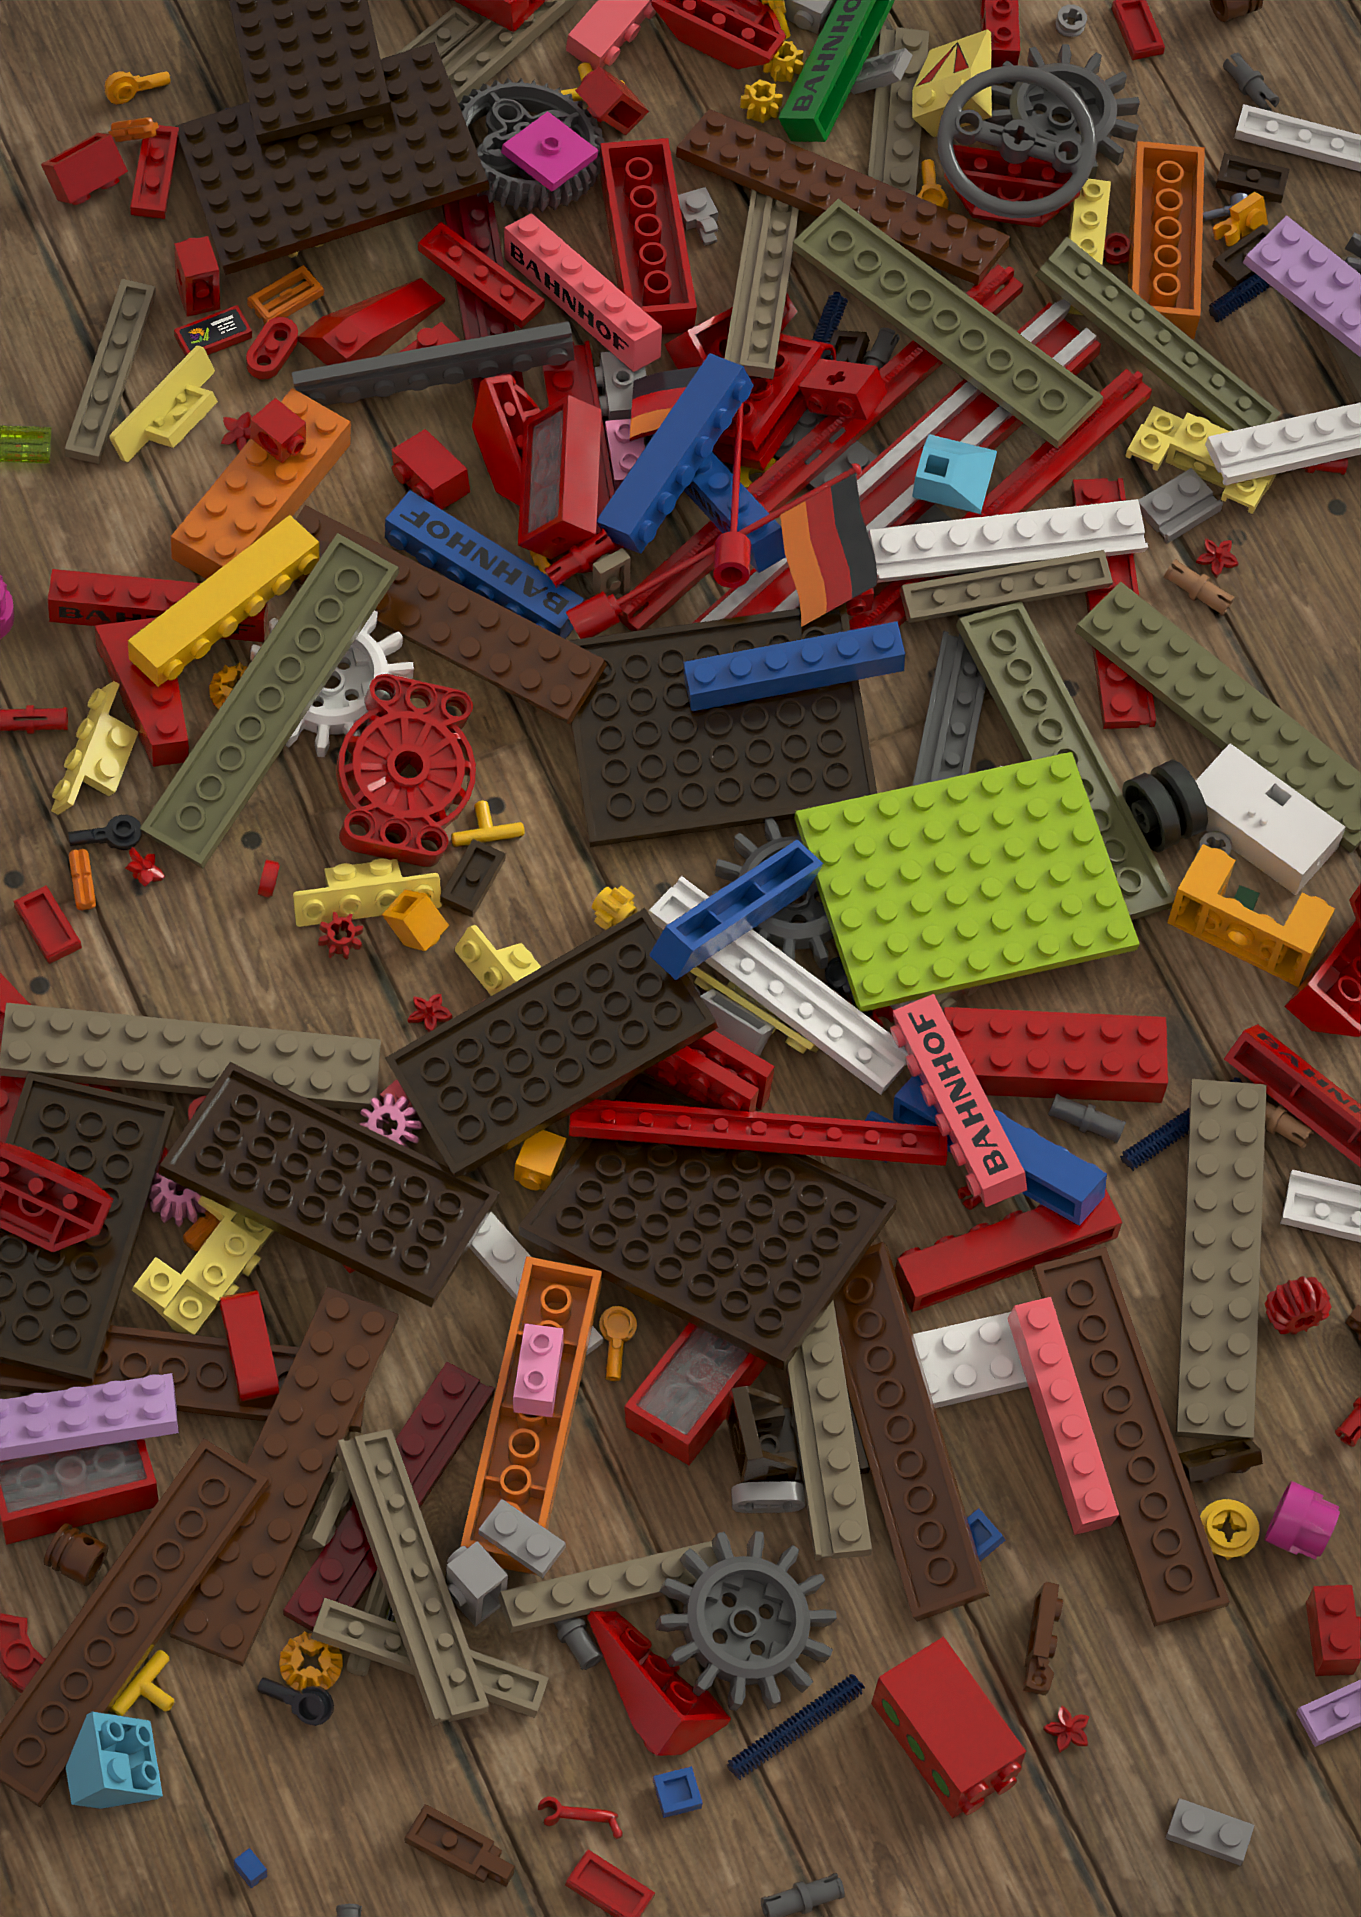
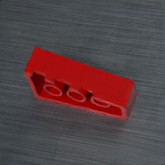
M156 618L96 625V648L108 668L112 682L115 681L120 684L118 691L122 698V703L135 725V730L138 731L139 739L152 766L184 763L189 756V746L178 678L168 679L158 687L129 660L128 640Z

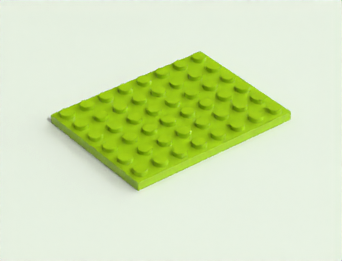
M1072 752L798 810L795 813L794 818L803 845L824 863L815 877V882L857 1009L861 1012L922 999L932 994H944L1137 950L1140 945Z

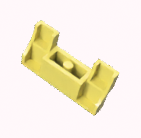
M1153 406L1145 423L1141 424L1126 453V457L1129 459L1133 455L1153 464V470L1158 471L1167 455L1166 463L1184 471L1192 468L1200 478L1224 488L1221 497L1222 501L1226 502L1227 498L1249 507L1248 512L1253 514L1261 498L1269 490L1277 475L1273 474L1224 486L1222 482L1224 478L1221 472L1218 473L1205 443L1209 436L1231 431L1212 424L1206 418L1197 417L1188 412L1185 418L1182 419Z
M201 1196L198 1204L213 1214L220 1223L182 1274H179L155 1257L132 1288V1291L149 1303L168 1322L173 1330L178 1333L191 1335L198 1334L219 1306V1297L233 1295L238 1292L240 1287L235 1283L242 1274H245L247 1277L251 1275L261 1260L257 1253L274 1232V1230L204 1196Z

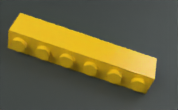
M289 515L128 640L129 660L158 687L168 679H175L181 674L184 666L193 659H200L206 655L216 641L222 637L230 636L237 629L238 624L248 616L253 617L257 615L275 595L280 596L290 588L292 582L299 576L312 572L319 561V541Z

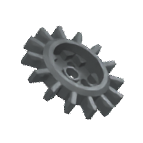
M1062 44L1058 53L1057 63L1051 64L1044 63L1036 47L1029 48L1027 57L1029 67L1038 68L1057 76L1079 94L1087 105L1094 121L1097 134L1096 154L1100 152L1118 166L1122 162L1124 149L1111 140V136L1135 142L1139 128L1137 124L1116 119L1117 116L1137 115L1140 104L1139 97L1115 99L1113 95L1125 87L1127 75L1124 71L1104 81L1096 75L1099 72L1102 55L1097 52L1088 60L1083 68L1070 64L1072 54L1068 44ZM1006 61V62L1003 63L1002 66L1013 65V64H1011L1009 61ZM1008 82L1014 86L1013 90L998 85L991 86L992 103L1006 106L1008 109L993 110L992 117L985 119L986 122L1005 127L1010 121L1021 119L1029 122L1034 127L1036 136L1056 142L1064 138H1072L1081 144V135L1077 133L1079 127L1073 114L1051 92L1036 85L1022 82ZM1040 110V111H1042V112H1044V113H1043V114H1037V113L1034 112V111ZM1055 114H1063L1064 116L1068 117L1070 121L1066 123L1056 122L1052 118V116ZM1014 139V143L1020 145L1021 140ZM1059 152V155L1065 160L1074 159V156L1069 152ZM1096 159L1091 170V173L1089 175V179H1094L1096 177V172L1098 168Z
M773 818L765 819V838L768 843L759 848L739 832L734 837V848L746 859L744 865L740 866L718 859L715 876L733 882L795 840L803 844L798 827L797 836L782 838L779 826ZM814 879L808 891L804 894L806 897L804 902L800 904L790 903L754 927L753 930L772 945L783 948L782 952L793 961H795L796 949L810 948L814 961L820 969H824L828 965V949L824 943L834 937L823 903L815 900L820 894ZM719 890L712 891V895L718 892ZM799 920V921H802V922H804V923H793V922Z
M755 1531L747 1543V1556L734 1557L730 1541L725 1532L717 1533L712 1539V1548L718 1563L711 1567L695 1551L689 1548L679 1560L697 1580L693 1587L667 1578L659 1591L669 1598L684 1603L682 1614L668 1613L661 1615L655 1622L656 1630L684 1632L687 1644L676 1648L666 1660L667 1664L671 1668L682 1665L688 1659L695 1657L705 1670L696 1679L692 1692L699 1697L712 1686L715 1677L730 1682V1691L727 1697L728 1708L734 1711L739 1709L746 1697V1685L754 1684L759 1685L762 1699L767 1709L776 1708L781 1702V1697L774 1678L781 1674H784L792 1685L803 1693L813 1683V1680L796 1662V1659L800 1654H803L815 1661L825 1663L833 1651L832 1648L824 1643L817 1642L808 1637L810 1627H826L837 1619L835 1610H809L805 1596L814 1594L825 1582V1578L822 1574L808 1577L802 1583H796L787 1573L788 1569L796 1562L799 1549L794 1545L780 1555L776 1565L762 1559V1551L765 1544L764 1534L760 1531ZM722 1597H730L734 1603L733 1607H726L722 1603ZM759 1608L768 1609L771 1617L769 1619L762 1618L759 1614ZM738 1614H745L750 1617L753 1622V1630L749 1633L740 1632L734 1625V1617ZM713 1633H721L724 1636L725 1642L723 1644L716 1643L713 1639ZM757 1644L760 1646L762 1654H753L750 1650V1645Z

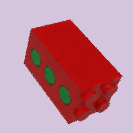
M944 1636L878 1677L871 1702L872 1706L952 1818L962 1812L966 1816L974 1813L984 1805L985 1797L995 1791L998 1795H1001L1017 1783L1016 1778L1022 1770L1021 1765L1027 1751Z

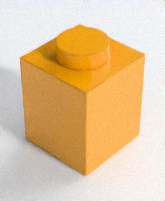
M407 889L382 914L404 946L426 951L439 941L440 935L449 926L427 894Z
M542 1130L526 1139L515 1163L514 1180L519 1181L527 1189L535 1191L541 1189L545 1191L555 1179L564 1158L567 1138Z

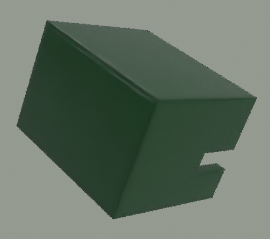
M1239 885L1234 899L1253 911L1260 893Z

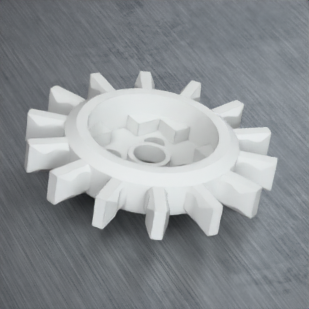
M375 610L340 662L347 663L350 667L346 670L337 667L332 676L340 680L339 686L334 689L323 687L315 701L321 702L323 706L314 707L311 705L286 743L287 747H290L297 740L301 731L306 729L317 733L315 739L317 757H325L329 749V735L342 733L346 735L353 724L368 712L364 704V697L371 681L376 676L391 674L408 679L413 678V662L387 664L385 656L396 652L402 647L403 636L399 631L379 642H376L370 636V633L377 624L378 612ZM276 618L269 621V633H271L279 621ZM254 644L252 645L250 651L251 661L253 660L261 646ZM375 691L379 699L386 701L391 699L386 691ZM349 694H354L358 699L348 701L345 697ZM359 730L354 734V736L361 735Z

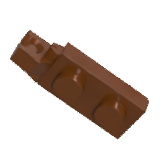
M1045 1582L1035 1595L1025 1659L1026 1673L1023 1691L1046 1696L1051 1687L1054 1672L1048 1665L1050 1662L1048 1658L1052 1659L1054 1657L1057 1647V1636L1052 1635L1054 1621H1059L1063 1607V1599L1057 1598L1059 1584Z
M424 1804L404 1837L405 1843L467 1877L482 1883L488 1877L507 1887L515 1873L514 1865L499 1858L502 1850L494 1845L493 1840L427 1804Z

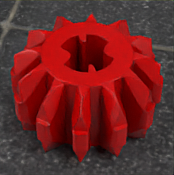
M1301 1276L1293 1281L1288 1280L1283 1285H1277L1276 1290L1267 1295V1300L1264 1303L1267 1310L1266 1315L1274 1328L1280 1334L1290 1333L1291 1335H1296L1299 1331L1303 1330L1307 1332L1309 1328L1319 1326V1321L1325 1320L1332 1308L1326 1288H1323L1321 1282H1318L1316 1277L1306 1278L1305 1276Z

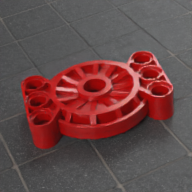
M380 674L371 681L364 697V704L368 712L350 728L344 737L337 757V782L340 793L350 809L339 831V839L346 849L353 852L390 860L397 859L399 862L423 867H431L441 860L448 846V836L443 829L461 814L470 799L475 784L476 763L472 747L461 730L472 712L473 702L466 692L391 674ZM375 691H386L391 699L388 701L381 700L376 696ZM419 698L425 702L427 707L417 708L411 703L410 699ZM455 706L461 711L462 715H450L446 707ZM366 724V728L364 729L362 734L360 736H354V734ZM347 749L351 753L349 763L344 766ZM405 757H410L409 764L415 768L417 776L413 778L401 776L397 772L395 764L402 763ZM467 775V788L465 791L461 785L464 776ZM452 804L458 805L448 816L446 815ZM349 826H362L366 831V835L357 836L353 834ZM388 832L396 833L400 836L402 842L399 844L391 843L387 840L385 834ZM430 840L434 842L438 850L434 852L426 850L422 846L421 841Z

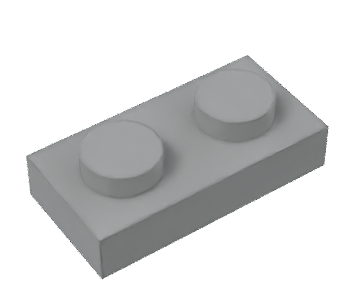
M503 1499L500 1500L479 1528V1535L541 1578L545 1576L566 1548L564 1541Z
M1179 1798L1165 1839L1241 1866L1255 1825Z

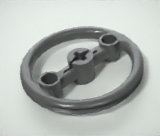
M1023 65L991 68L978 73L963 83L946 104L937 134L941 165L954 188L967 201L978 208L994 215L1008 218L1041 216L1055 211L1068 203L1088 180L1097 151V134L1094 121L1087 105L1079 94L1057 76L1038 68ZM1006 82L1033 84L1051 92L1068 107L1078 124L1081 144L1072 138H1064L1056 142L1036 136L1034 127L1025 120H1012L1004 127L983 121L978 112L969 109L963 111L962 108L975 94L995 84ZM963 123H969L973 125L976 130L968 132L963 130L960 127V125ZM955 139L962 145H971L978 141L998 147L1000 156L1012 164L1023 163L1029 157L1051 162L1056 171L1065 174L1072 173V176L1060 189L1043 198L1031 201L1003 200L989 195L968 179L956 159L953 140ZM1014 139L1021 140L1020 145L1015 144ZM1059 152H1069L1074 156V159L1065 160L1059 155Z

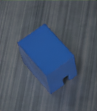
M250 1848L234 1859V1868L250 1888L257 1885L260 1879L263 1880L267 1877V1869Z

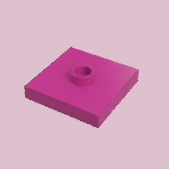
M547 111L502 145L501 153L553 192L597 159L599 150Z

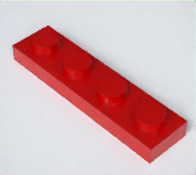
M442 222L436 225L418 242V251L521 329L544 309L545 299Z

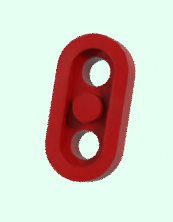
M275 317L264 325L246 354V367L253 377L270 379L279 373L298 343V328L292 320L285 317ZM282 337L285 338V340L278 341L276 340V338ZM260 363H267V364H269V365L262 366V365H259V364H260Z

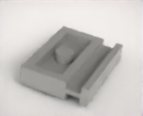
M1192 468L1139 499L1141 515L1157 533L1160 532L1163 535L1166 544L1217 514L1223 506V502L1221 500L1217 501L1213 496V491Z

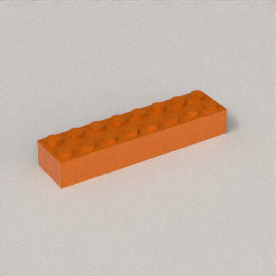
M528 1256L525 1259L461 1542V1547L466 1546V1548H469L478 1541L503 1569L537 1575L479 1535V1528L500 1500L503 1499L548 1530L601 1290L602 1271ZM525 1324L563 1329V1350L552 1417L516 1413L513 1409V1396Z

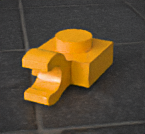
M1253 192L1229 208L1231 217L1217 223L1213 227L1215 240L1225 236L1226 245L1230 247L1262 224L1268 225L1264 196Z

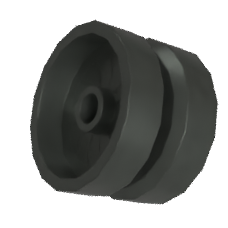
M1171 759L1153 768L1150 774L1144 772L1124 782L1122 795L1151 850L1159 853L1178 844L1180 837L1188 839L1206 830L1208 812L1203 795L1190 772L1180 762Z

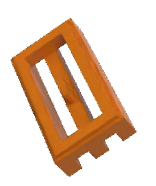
M303 265L247 298V305L251 309H255V314L259 319H263V324L265 325L272 318H286L324 296V288ZM303 279L306 280L293 289L289 288ZM280 293L279 297L275 298L274 300L270 301L265 305H262L263 302Z

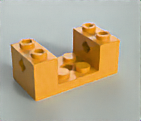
M1202 844L1178 887L1167 923L1299 987L1323 943L1335 908L1329 906L1326 901L1319 897L1309 896L1302 892L1285 925L1282 926L1272 917L1266 914H1258L1244 907L1236 899L1223 897L1236 860L1229 857L1221 849L1211 848Z

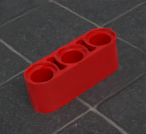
M258 1290L219 1297L222 1320L240 1401L279 1394L276 1368Z

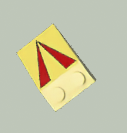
M988 29L929 51L912 90V118L931 136H937L941 116L954 92L978 73L991 69V32ZM991 86L975 94L963 106L962 110H974L981 115L982 120L991 118ZM963 123L960 125V127L962 128L971 124Z

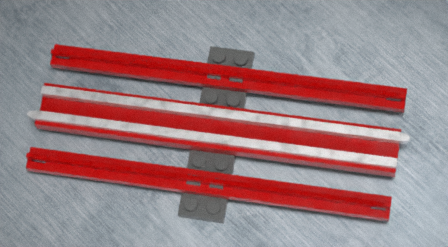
M998 264L986 274L978 286L974 285L966 294L996 316L1023 292L1024 285L1014 277V269L1008 266L1004 269ZM1005 285L996 295L994 294L1000 286ZM1062 299L1054 304L1049 302L1017 332L1076 376L1099 355L1101 343L1096 340L1097 336L1088 328L1080 332L1064 319L1071 305L1066 300ZM912 340L879 370L887 394L868 420L811 413L807 407L773 456L777 461L746 489L770 514L783 507L804 487L811 491L851 469L852 463H857L862 468L861 475L857 476L856 474L860 508L867 532L870 529L950 521L952 519L934 505L935 503L912 497L915 476L928 435L931 434L995 450L1023 422L967 380L963 379L877 457L860 443L858 439L943 364V362ZM1125 369L1100 392L1103 396L1102 405L1058 448L1046 441L985 497L981 514L969 511L961 519L1020 513L1028 510L1151 397L1152 389L1142 382L1143 374L1139 371L1132 374L1129 370ZM1132 389L1133 392L1123 400V396ZM710 520L633 590L715 545L716 539L723 533ZM714 554L621 605L623 613L618 615L621 623L632 632L646 630L714 569ZM787 558L782 559L760 573L753 568L750 571V577L746 584L729 589L693 623L799 609V596ZM974 572L892 581L873 599L872 610L856 615L849 620L850 630L898 621L900 627L907 620L899 592L902 585ZM642 606L645 607L640 613L633 617V614L637 610H639ZM971 612L957 614V616L962 618L968 616Z

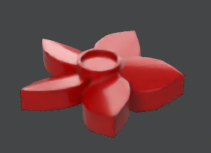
M250 412L242 414L238 420L233 417H223L224 426L230 432L224 435L221 444L228 445L236 442L239 451L242 450L247 444L248 439H251Z
M1205 538L1204 548L1207 553L1198 557L1196 560L1197 564H1211V572L1216 578L1221 574L1223 567L1234 568L1239 565L1236 557L1230 553L1232 540L1223 541L1218 547L1213 541Z
M132 847L129 850L133 861L125 869L134 872L132 874L133 877L138 879L143 886L146 887L151 881L158 882L165 878L161 869L154 865L155 854L149 853L142 858L135 848Z
M441 994L431 996L429 1001L413 996L414 1006L417 1011H414L409 1016L408 1023L424 1021L425 1029L430 1032L436 1028L437 1022H446L452 1019L451 1012L442 1006Z
M1061 1706L1058 1712L1059 1722H1051L1043 1727V1730L1047 1733L1059 1735L1057 1738L1059 1753L1064 1751L1071 1742L1077 1746H1088L1087 1736L1083 1731L1089 1721V1716L1079 1714L1072 1719L1070 1712Z

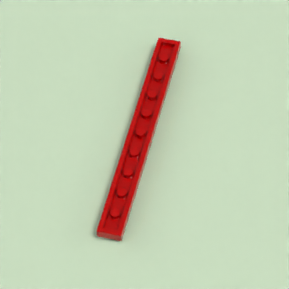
M599 1099L593 1100L570 1114L569 1136L940 1166H946L947 1135L943 1137L938 1126Z

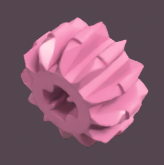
M386 1094L384 1106L377 1098L371 1099V1104L375 1110L373 1112L367 1109L361 1110V1114L369 1118L368 1122L359 1123L360 1125L409 1148L405 1143L407 1140L416 1144L419 1142L420 1139L416 1135L411 1134L412 1130L423 1128V1123L416 1120L411 1121V1119L417 1116V1112L414 1107L406 1109L408 1106L407 1098L402 1096L395 1103L394 1096ZM390 1117L398 1123L396 1130L391 1129L393 1132L391 1135L383 1130L384 1122L389 1124L387 1119Z
M156 1173L149 1197L152 1199L150 1208L153 1213L161 1212V1220L164 1223L172 1217L175 1218V1223L178 1227L182 1225L183 1218L186 1217L195 1223L197 1221V1212L205 1214L204 1212L207 1211L198 1204L202 1195ZM177 1191H183V1195H177Z

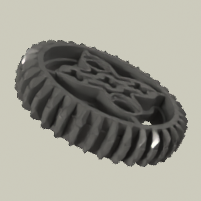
M507 78L504 84L494 80L491 87L483 83L479 90L472 89L469 96L464 95L460 103H458L468 128L475 121L486 115L488 135L478 147L477 153L487 176L490 190L477 193V197L486 195L488 196L489 203L494 200L499 201L502 208L508 204L512 205L515 211L519 207H525L530 212L532 208L537 207L543 213L547 206L556 210L559 204L567 207L571 200L578 201L579 197L582 194L586 195L590 187H593L597 181L598 175L601 173L600 143H604L602 129L598 127L597 119L592 118L588 109H583L582 101L573 102L572 93L563 95L560 87L555 90L550 89L548 82L544 86L536 85L535 79L530 84L524 83L522 78L517 83H512ZM527 111L538 113V115L530 116ZM547 111L599 150L597 159L553 192L501 153L502 145ZM519 173L523 179H517L510 176Z

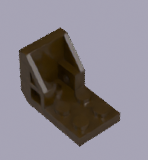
M749 1386L731 1388L726 1421L740 1482L791 1481L803 1484L792 1407L783 1408L781 1397ZM849 1397L860 1474L869 1473V1462Z

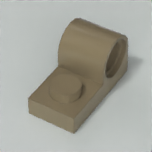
M623 548L612 554L608 553L601 556L593 564L592 572L577 573L579 586L588 599L601 591H604L607 596L614 594L616 599L630 592L631 558Z

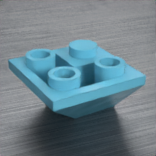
M929 434L924 444L915 476L912 497L981 514L997 451Z
M98 1712L87 1714L66 1764L71 1804L102 1809L155 1800L162 1797L151 1721Z

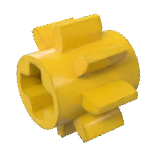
M785 41L771 62L764 64L763 72H770L775 82H792L794 73L800 74L803 69V50H797L793 41Z
M759 79L752 86L745 85L744 95L741 96L740 108L748 109L747 119L764 123L771 117H778V110L782 106L783 95L775 94V83L771 84Z
M622 885L618 889L616 887L613 888V890L605 887L597 895L591 907L597 916L594 922L604 930H607L637 912V908L633 906L634 902L632 901L635 895Z

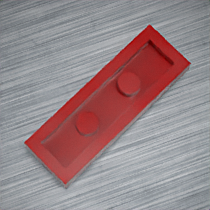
M159 125V128L156 129V136L142 139L130 206L131 215L165 219L179 140V127Z

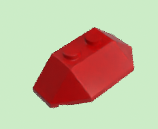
M758 0L652 1V7L680 42L735 69L769 64L786 40V35L781 29L773 9L767 4L763 5Z
M953 144L956 159L968 179L979 189L1003 200L1031 201L1043 198L1060 189L1072 176V173L1065 174L1056 171L1051 162L1029 157L1023 163L1012 164L1005 161L1000 156L999 151ZM944 174L945 179L972 218L1040 228L1080 196L1079 191L1062 207L1041 216L1008 218L984 211L967 201L954 188L946 174Z
M511 374L485 378L481 381L472 429L496 493L520 506L524 421L540 412V409L525 390L516 384L514 377Z
M0 1142V1228L51 1252L100 1234L114 1200L110 1195L87 1177L25 1148Z

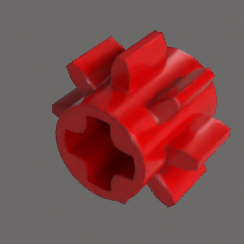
M333 912L332 921L329 924L326 922L320 923L319 929L327 935L318 938V946L327 945L329 958H332L334 954H343V957L347 960L349 958V950L352 947L357 950L361 949L362 942L354 937L363 933V926H354L352 923L353 914L350 913L344 918L338 917V914ZM341 931L347 933V936L342 937L340 941L334 939V936L338 935Z

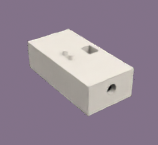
M1229 744L1196 780L1208 812L1206 830L1226 835L1231 842V849L1294 895L1298 894L1339 847L1346 828L1344 825L1232 744Z

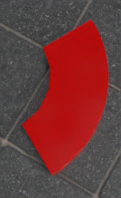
M0 1613V1674L12 1687L22 1693L46 1658L32 1647L28 1637L27 1618Z

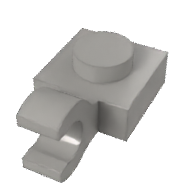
M706 187L678 195L682 222L685 229L688 230L696 227L704 246L717 242L714 232L718 231L716 221H718V211Z

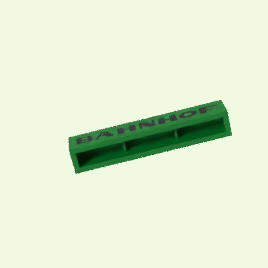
M895 0L836 1L778 118L790 141L826 142Z

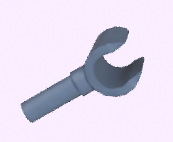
M1245 193L1232 195L1230 206L1203 212V220L1230 216L1229 208L1248 195Z

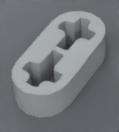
M745 1482L731 1488L732 1508L740 1513L795 1512L806 1506L804 1486L798 1482Z

